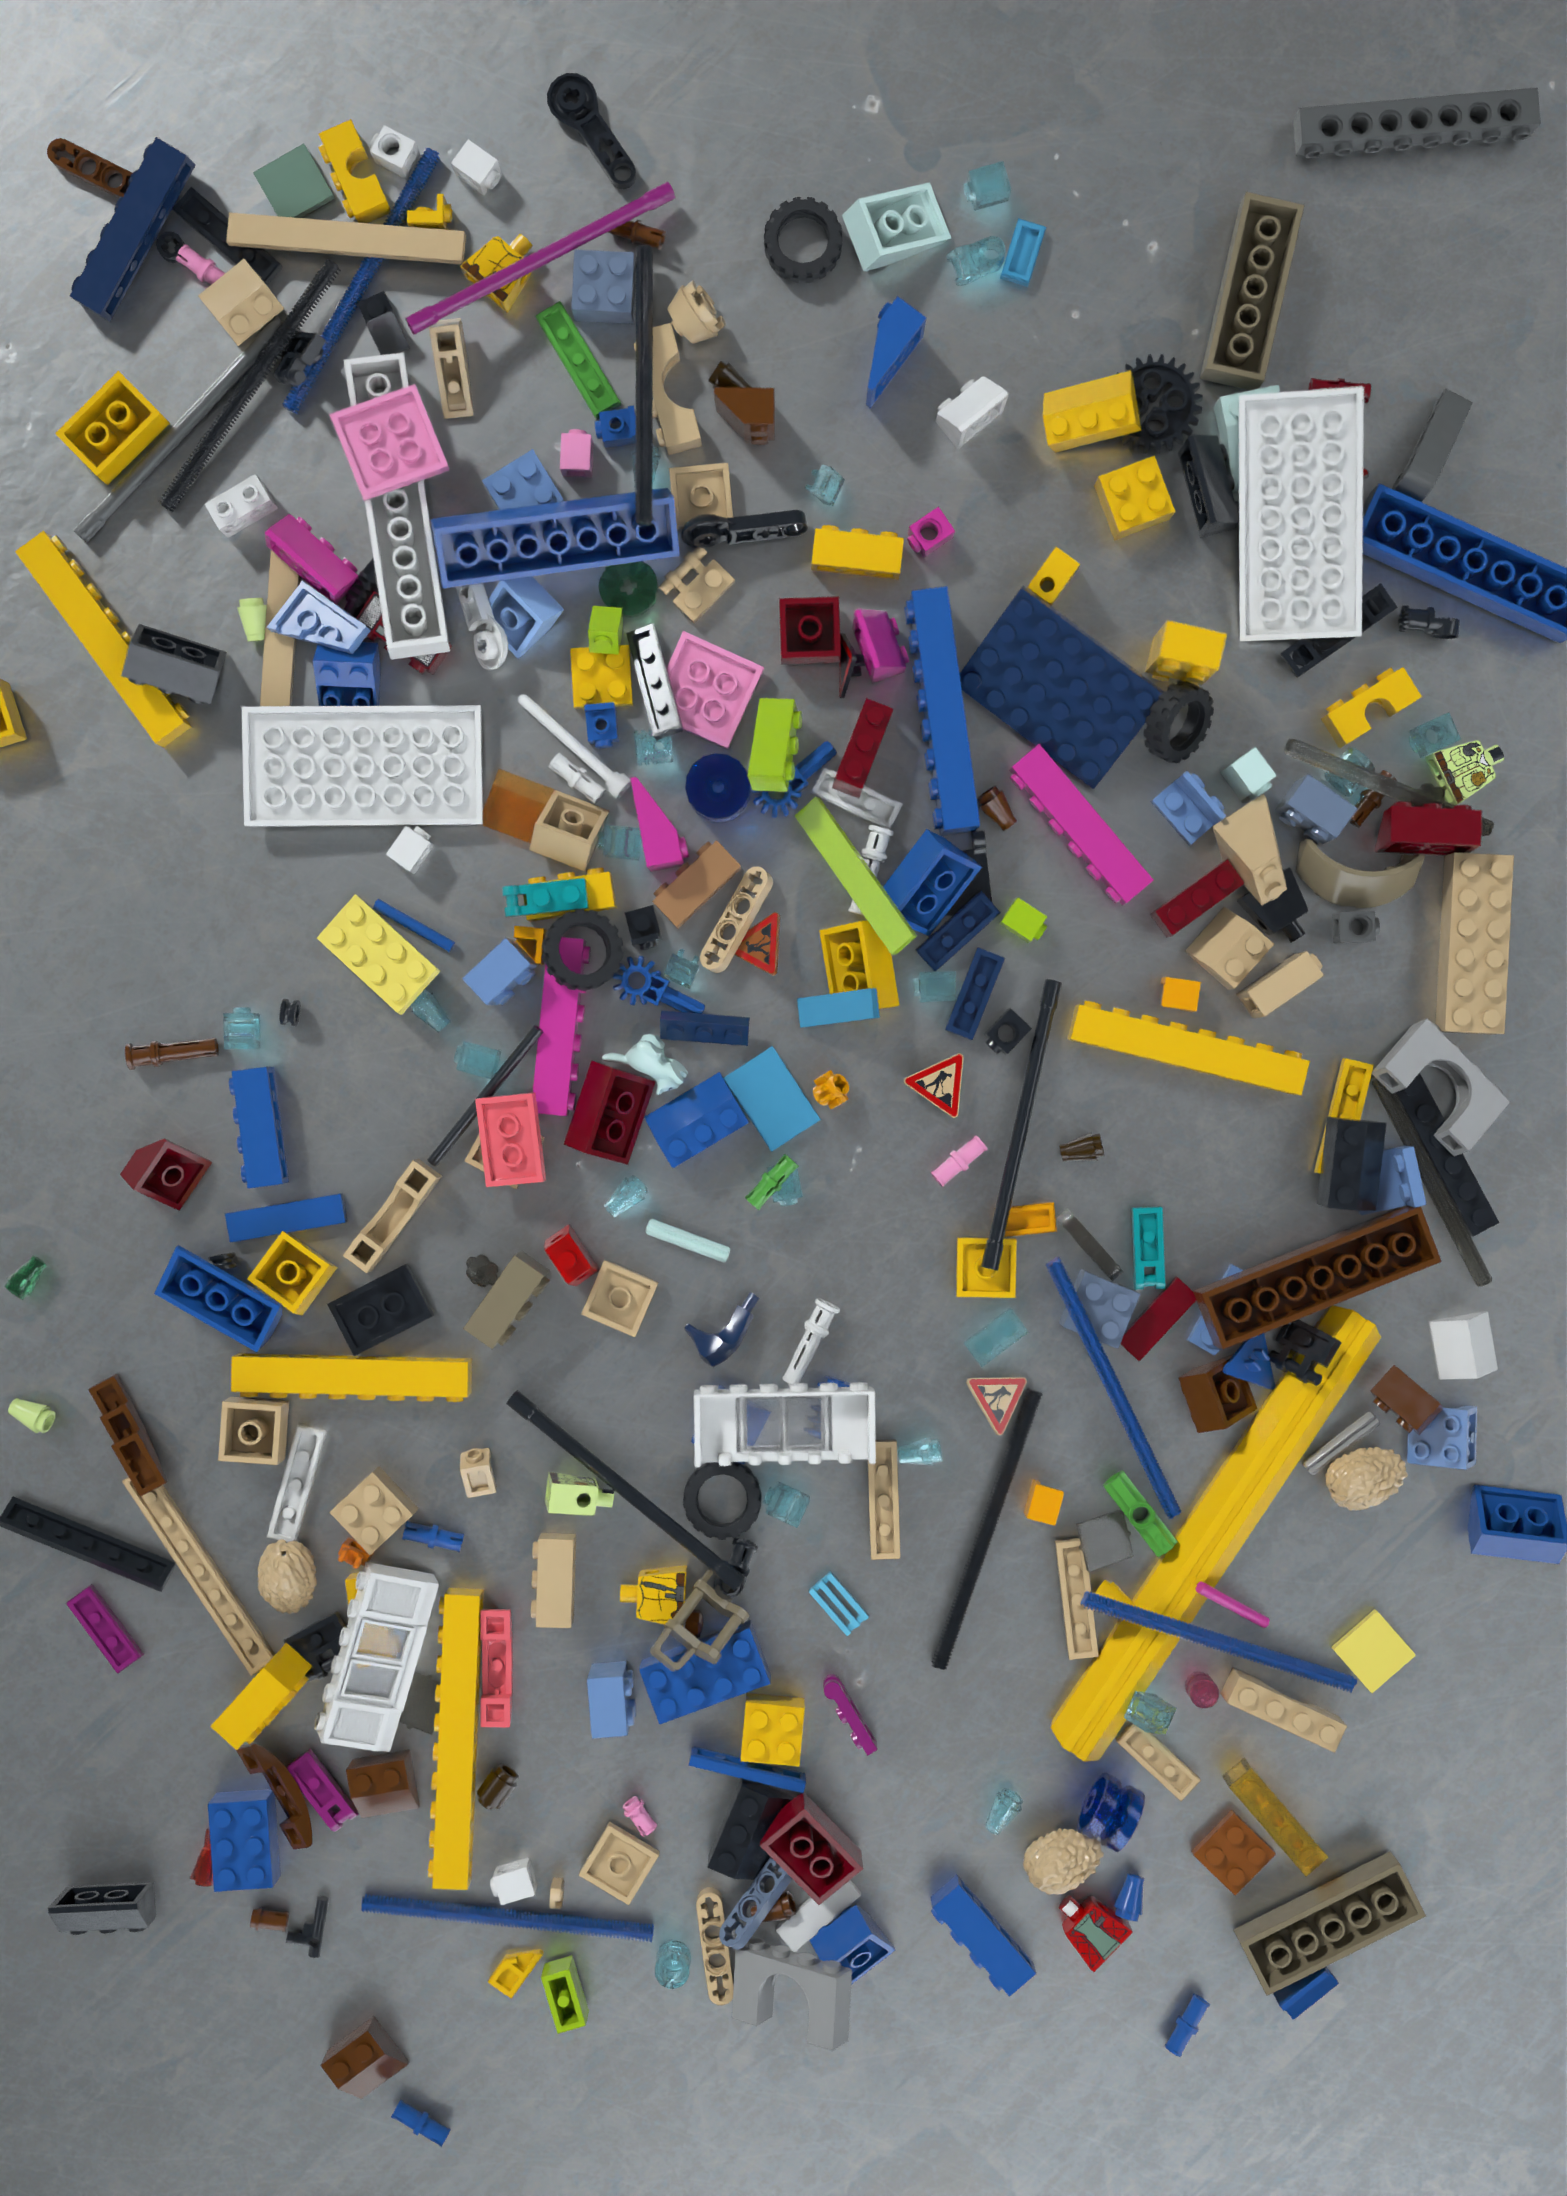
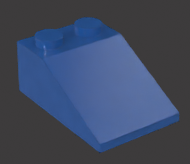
M898 296L892 304L887 302L878 315L880 320L877 324L878 332L866 398V405L869 408L873 406L924 335L926 317Z

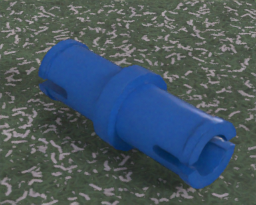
M407 1521L402 1540L406 1539L428 1544V1548L432 1549L436 1546L460 1553L464 1534L439 1529L438 1525L434 1524L433 1527Z
M1193 1994L1183 2015H1179L1176 2019L1177 2026L1165 2044L1167 2050L1178 2057L1182 2056L1192 2035L1197 2034L1199 2030L1197 2026L1205 2011L1209 2008V2002L1201 1996Z
M400 2100L391 2118L413 2129V2134L417 2136L421 2134L442 2147L451 2131L450 2128L428 2117V2112L424 2111L422 2113L403 2102V2100Z

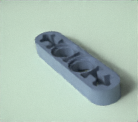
M771 1857L722 1924L719 1937L723 1945L734 1950L743 1948L791 1882L792 1878ZM778 1869V1872L782 1873V1875H779L774 1871ZM773 1877L775 1881L774 1887L770 1892L766 1893L764 1890L765 1882L768 1878ZM752 1902H756L757 1911L752 1917L748 1918L747 1908ZM740 1919L746 1922L747 1924L743 1926L744 1923L740 1922ZM734 1929L737 1935L735 1939H733V1935L731 1934Z

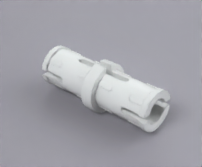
M558 753L548 766L567 781L571 789H577L594 804L601 799L606 791L604 787L586 774L587 771L584 768H578L561 753Z

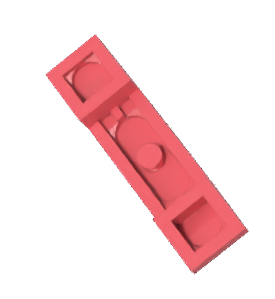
M481 1609L482 1696L480 1698V1727L510 1728L513 1688L511 1609Z

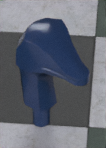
M750 1292L741 1306L737 1305L727 1327L719 1333H706L691 1324H686L684 1329L692 1338L701 1359L706 1364L715 1367L726 1361L737 1350L753 1319L751 1311L759 1301V1297Z

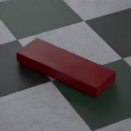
M1176 1276L1127 1328L1120 1344L1140 1362L1194 1304L1196 1298L1193 1291Z

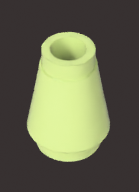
M263 598L240 599V607H237L247 641L265 640L267 605H264Z
M18 1398L11 1402L8 1409V1414L35 1433H46L52 1427L56 1417V1413L51 1410L50 1406Z

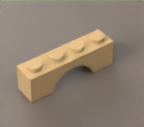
M671 323L653 327V419H659L661 428L656 429L659 446H666L668 455L702 447L694 410L676 405L668 398L664 391V382L668 372L680 361ZM633 343L636 353V343Z
M420 1159L413 1160L396 1182L392 1193L367 1226L360 1231L343 1256L365 1273L373 1271L442 1178V1175Z
M1232 1667L1220 1693L1228 1704L1334 1753L1347 1728V1725L1338 1715L1314 1704L1309 1705L1294 1700L1266 1685L1260 1679Z

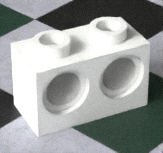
M256 474L204 504L218 529L227 538L279 509L265 484Z

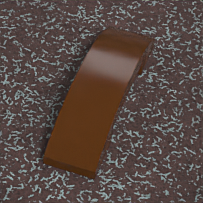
M255 1743L240 1746L236 1751L250 1774L262 1773L288 1817L279 1826L293 1850L309 1848L312 1845L310 1816L302 1792L291 1773L278 1758L265 1748Z

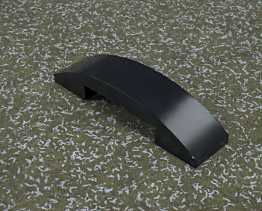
M1381 583L1362 596V633L1398 608ZM1356 637L1300 639L1283 651L1281 656L1298 678Z

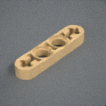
M757 866L747 870L700 955V962L709 971L720 973L728 967L770 892L773 879L763 868ZM755 877L763 880L761 885L753 883ZM746 891L753 892L756 895L755 898L747 894ZM743 900H749V910L745 914H738V904ZM731 925L735 926V936L730 940H724L723 932L725 928ZM718 942L727 946L726 950L717 945ZM712 955L720 957L718 963L710 960Z
M708 1887L699 1892L696 1903L709 1999L714 2004L726 2005L733 1999L734 1988L730 1948L722 1944L720 1937L711 1939L705 1933L708 1926L717 1925L721 1928L725 1922L724 1903L721 1893L715 1888ZM706 1897H711L712 1902H716L713 1906L714 1916L708 1917V1906L703 1904L706 1901ZM714 1954H721L726 1962L722 1967L717 1968L710 1964V1957ZM723 1975L722 1981L723 1987L726 1989L725 1995H720L717 1990V1976Z

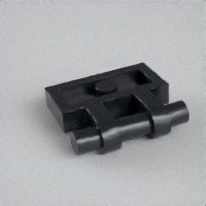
M295 332L296 336L293 335L294 339L291 338L292 342L289 341L290 345L287 344L288 348H285L286 351H283L284 354H281L283 359L274 371V377L279 383L298 386L306 380L303 370L306 366L317 363L324 352L322 347L326 340L317 333Z
M1298 1319L1283 1325L1275 1340L1284 1346L1280 1353L1272 1350L1268 1355L1270 1357L1269 1361L1274 1363L1277 1369L1295 1374L1298 1380L1304 1383L1310 1382L1317 1386L1322 1381V1375L1314 1370L1317 1363L1327 1368L1342 1342ZM1296 1352L1305 1356L1301 1364L1293 1360Z
M338 1611L283 1640L284 1643H288L312 1665L305 1674L309 1679L307 1683L316 1678L321 1680L328 1676L334 1656L339 1655L341 1648L339 1637L342 1628L346 1626ZM330 1649L332 1650L333 1657L325 1661L320 1660L318 1655Z

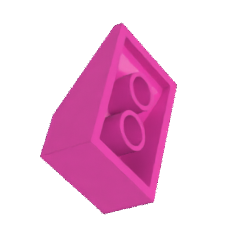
M855 610L852 629L860 652L864 655L865 666L871 684L905 673V664L909 663V658L904 645L900 647L898 645L896 636L900 633L895 618L889 619L887 611Z
M630 778L647 868L650 872L682 866L685 863L684 858L689 857L685 837L680 838L675 827L638 778Z

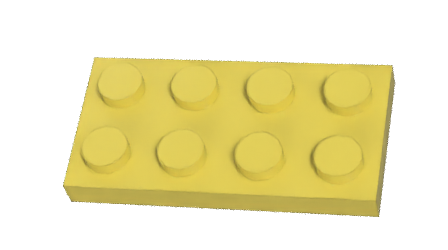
M356 894L317 937L325 947L400 1015L409 1008L440 972L433 963Z

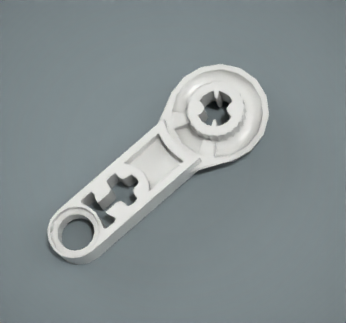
M484 584L456 587L468 629L473 631L474 650L479 663L487 670L499 668L506 660L508 654V639L502 626L494 619Z

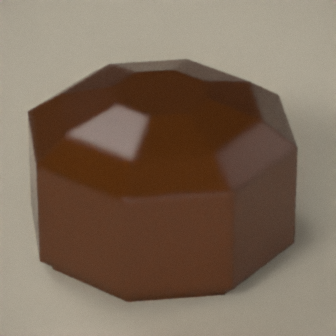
M693 1610L685 1622V1629L697 1639L703 1631L704 1619L701 1610Z

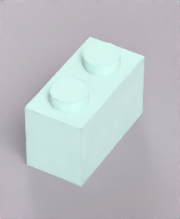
M1256 747L1220 772L1240 801L1248 796L1251 800L1260 796L1272 787L1269 781L1277 776Z

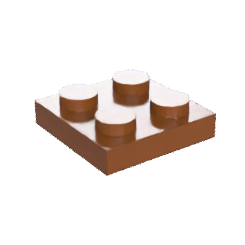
M1233 1810L1191 1851L1235 1896L1276 1855L1275 1851Z

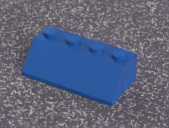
M179 1245L175 1248L154 1293L255 1352H258L269 1341L282 1317L281 1303Z

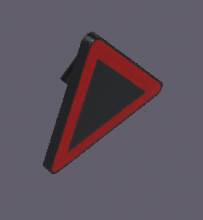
M840 633L839 698H845L851 677L862 676L861 666H865L864 655L856 654L845 633Z

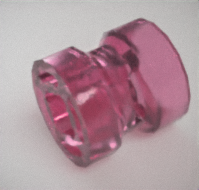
M1194 1672L1187 1677L1185 1690L1197 1707L1210 1708L1218 1701V1687L1207 1673Z

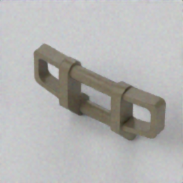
M708 1568L701 1579L695 1582L692 1587L693 1592L675 1617L667 1621L663 1632L650 1649V1653L673 1672L681 1669L693 1654L712 1664H716L721 1657L720 1652L738 1626L744 1624L749 1617L747 1611L731 1602L732 1599L720 1598L715 1590L707 1584V1581L714 1573L710 1568ZM730 1588L728 1591V1593L734 1592L732 1588ZM701 1599H704L720 1614L730 1618L711 1646L698 1640L683 1627V1624ZM669 1634L688 1649L677 1663L673 1662L661 1651V1646Z

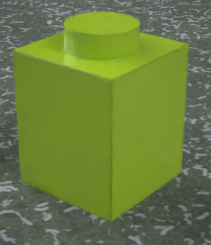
M593 606L588 628L589 652L619 655L623 633L622 608Z
M1017 897L999 924L1029 943L1033 938L1037 941L1040 939L1047 928V925L1044 924L1047 916Z

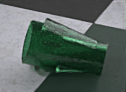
M33 1255L25 1264L6 1278L8 1282L4 1287L19 1299L24 1300L27 1295L31 1296L44 1269L48 1265Z

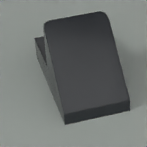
M384 291L357 303L380 355L396 354L410 349Z

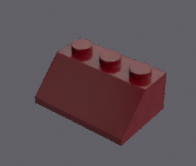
M1395 802L1394 806L1389 807L1383 813L1375 852L1445 856L1454 852L1470 853L1481 846L1482 810H1472L1471 805H1455L1453 809L1442 808V804L1438 803L1424 804L1423 807H1412L1411 802Z
M591 1060L564 1145L589 1155L628 1165L656 1081Z
M805 1792L800 1793L780 1810L760 1842V1846L818 1905L822 1904L863 1870L861 1850Z

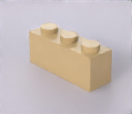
M541 1533L538 1541L533 1542L532 1550L533 1559H537V1571L532 1572V1589H537L536 1600L531 1602V1618H536V1627L571 1628L574 1622L576 1534Z

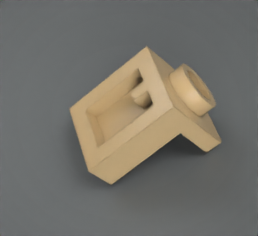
M475 1448L461 1453L460 1473L467 1498L496 1493L497 1485L490 1463L491 1453L489 1448Z

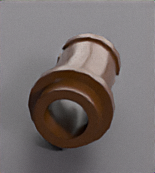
M259 1907V1910L253 1909L250 1928H255L257 1932L260 1929L286 1932L289 1912L263 1910V1907Z

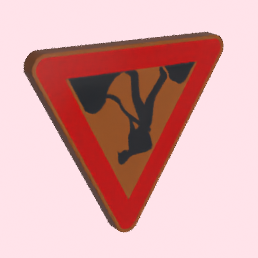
M773 912L750 928L735 953V956L772 976L776 975L778 970L780 915L777 912Z

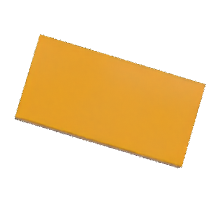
M1054 1202L1011 1206L1004 1237L1057 1232Z

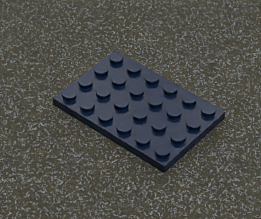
M1024 585L959 673L962 691L1035 746L1040 744L1051 758L1092 789H1095L1143 727L1147 716L1151 714V706L1154 702L1158 701V696L1163 691Z

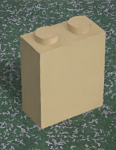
M1308 951L1296 953L1236 995L1252 1018L1265 1017L1324 975L1320 970L1323 966L1313 953L1309 954Z

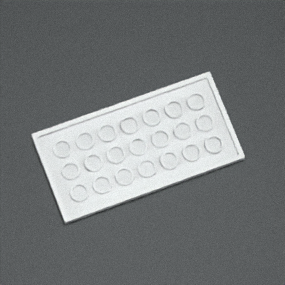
M1364 387L1239 395L1240 641L1362 636Z
M481 705L242 707L245 827L484 825Z

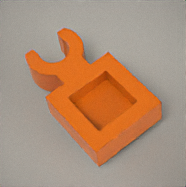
M348 1537L339 1550L338 1554L340 1556L338 1561H345L353 1565V1568L358 1569L360 1564L365 1566V1563L370 1561L373 1553L369 1555L357 1541Z

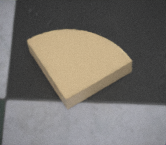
M553 1877L549 1906L552 1909H561L563 1906L564 1878Z

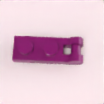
M834 1674L827 1675L823 1682L824 1694L828 1699L835 1700L837 1703L836 1713L843 1724L848 1722L853 1730L850 1736L858 1750L863 1748L867 1756L877 1751L875 1737L840 1678Z
M308 1749L286 1766L301 1792L330 1830L336 1832L343 1827V1822L347 1819L352 1820L359 1815L352 1800H349L311 1749ZM335 1804L341 1809L337 1813L331 1810V1807Z

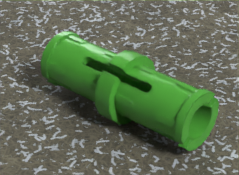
M784 1154L768 1173L765 1172L761 1176L763 1179L745 1198L756 1209L760 1210L770 1196L783 1188L781 1185L799 1166L789 1156Z

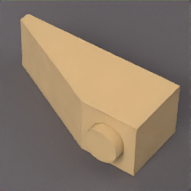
M462 319L439 320L436 324L429 327L444 419L473 416Z

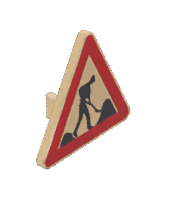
M958 1053L914 1073L904 1079V1084L952 1118H956L959 1113L964 1056Z
M968 1378L966 1384L996 1435H1003L1025 1388L1026 1378Z

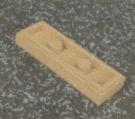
M1136 1718L1116 1738L1119 1745L1180 1801L1201 1781L1199 1776Z

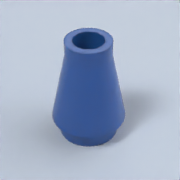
M1127 1873L1126 1880L1114 1904L1116 1916L1130 1921H1138L1139 1915L1143 1914V1877Z

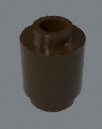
M502 1763L497 1768H493L477 1790L479 1803L488 1810H493V1808L501 1809L517 1786L518 1774L511 1767Z

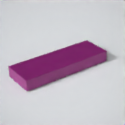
M93 1584L66 1602L69 1609L117 1674L144 1655Z

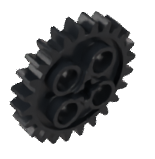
M1148 354L1147 363L1145 364L1139 358H1136V367L1134 369L1129 364H1125V372L1132 371L1136 400L1141 406V409L1138 411L1140 419L1148 411L1149 401L1154 403L1163 388L1168 383L1172 384V387L1160 398L1159 408L1154 406L1141 424L1142 431L1124 435L1122 444L1125 445L1129 441H1133V451H1136L1140 445L1144 446L1145 454L1149 452L1150 446L1155 447L1157 454H1160L1161 445H1165L1169 451H1172V441L1175 440L1178 444L1182 445L1184 441L1182 433L1191 436L1193 431L1189 425L1197 426L1199 423V419L1194 415L1202 413L1203 407L1196 405V403L1202 401L1203 395L1194 393L1200 389V383H1190L1195 373L1191 372L1185 375V363L1178 368L1174 367L1175 357L1167 364L1164 363L1163 354L1160 355L1158 362H1154L1151 354ZM1148 378H1155L1159 381L1160 385L1155 389H1149L1144 385V381ZM1171 396H1178L1183 400V404L1179 407H1172L1167 403V399ZM1152 420H1160L1164 424V428L1160 431H1153L1148 427V423Z

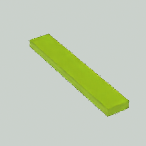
M814 797L795 815L796 819L892 955H896L917 937L916 933L821 798Z

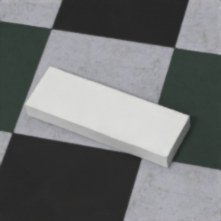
M825 766L822 767L810 794L879 827L891 830L903 805L902 803L867 786H864L859 799L832 788L837 772Z
M849 1880L820 1905L809 1897L796 1909V1915L791 1916L790 1920L780 1922L775 1927V1931L793 1952H796L815 1936L820 1928L830 1923L859 1898L861 1892Z

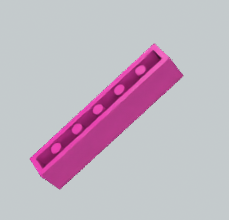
M1040 744L1011 767L1009 771L1012 774L1010 779L1020 791L1022 789L1027 791L1031 796L1029 802L1039 813L1043 811L1048 816L1050 828L1058 836L1064 835L1069 841L1067 844L1068 849L1076 858L1081 856L1088 864L1086 867L1088 873L1096 881L1101 879L1107 887L1105 889L1106 894L1114 903L1126 904L1154 881Z
M561 937L559 954L562 962L569 970L583 974L584 964H589L591 947L586 946V940ZM545 964L539 1024L543 1034L538 1039L533 1092L536 1093L539 1114L569 1116V1111H574L576 1104V1093H571L572 1081H577L579 1074V1064L574 1063L575 1052H580L582 1034H577L578 1022L583 1023L585 1005H580L581 993H586V991L579 989L570 990L567 988L568 986L558 984L555 981L556 978L553 975L550 976L546 968L548 967Z

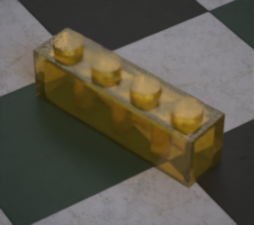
M1245 1757L1222 1776L1228 1787L1306 1877L1328 1859L1319 1843Z

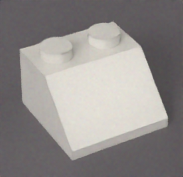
M982 376L977 381L971 379L960 389L961 394L954 400L951 397L946 399L937 408L938 413L935 422L957 449L1004 411L1009 394L1005 389L985 376Z

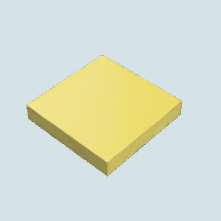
M1376 1609L1331 1647L1371 1693L1375 1692L1416 1656Z

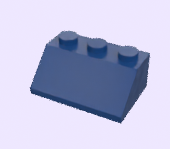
M926 829L883 888L911 928L930 936L982 866L946 838Z
M720 1072L644 1117L672 1168L749 1123L748 1118Z
M1482 1485L1473 1486L1467 1528L1471 1554L1560 1564L1567 1552V1522L1562 1495Z

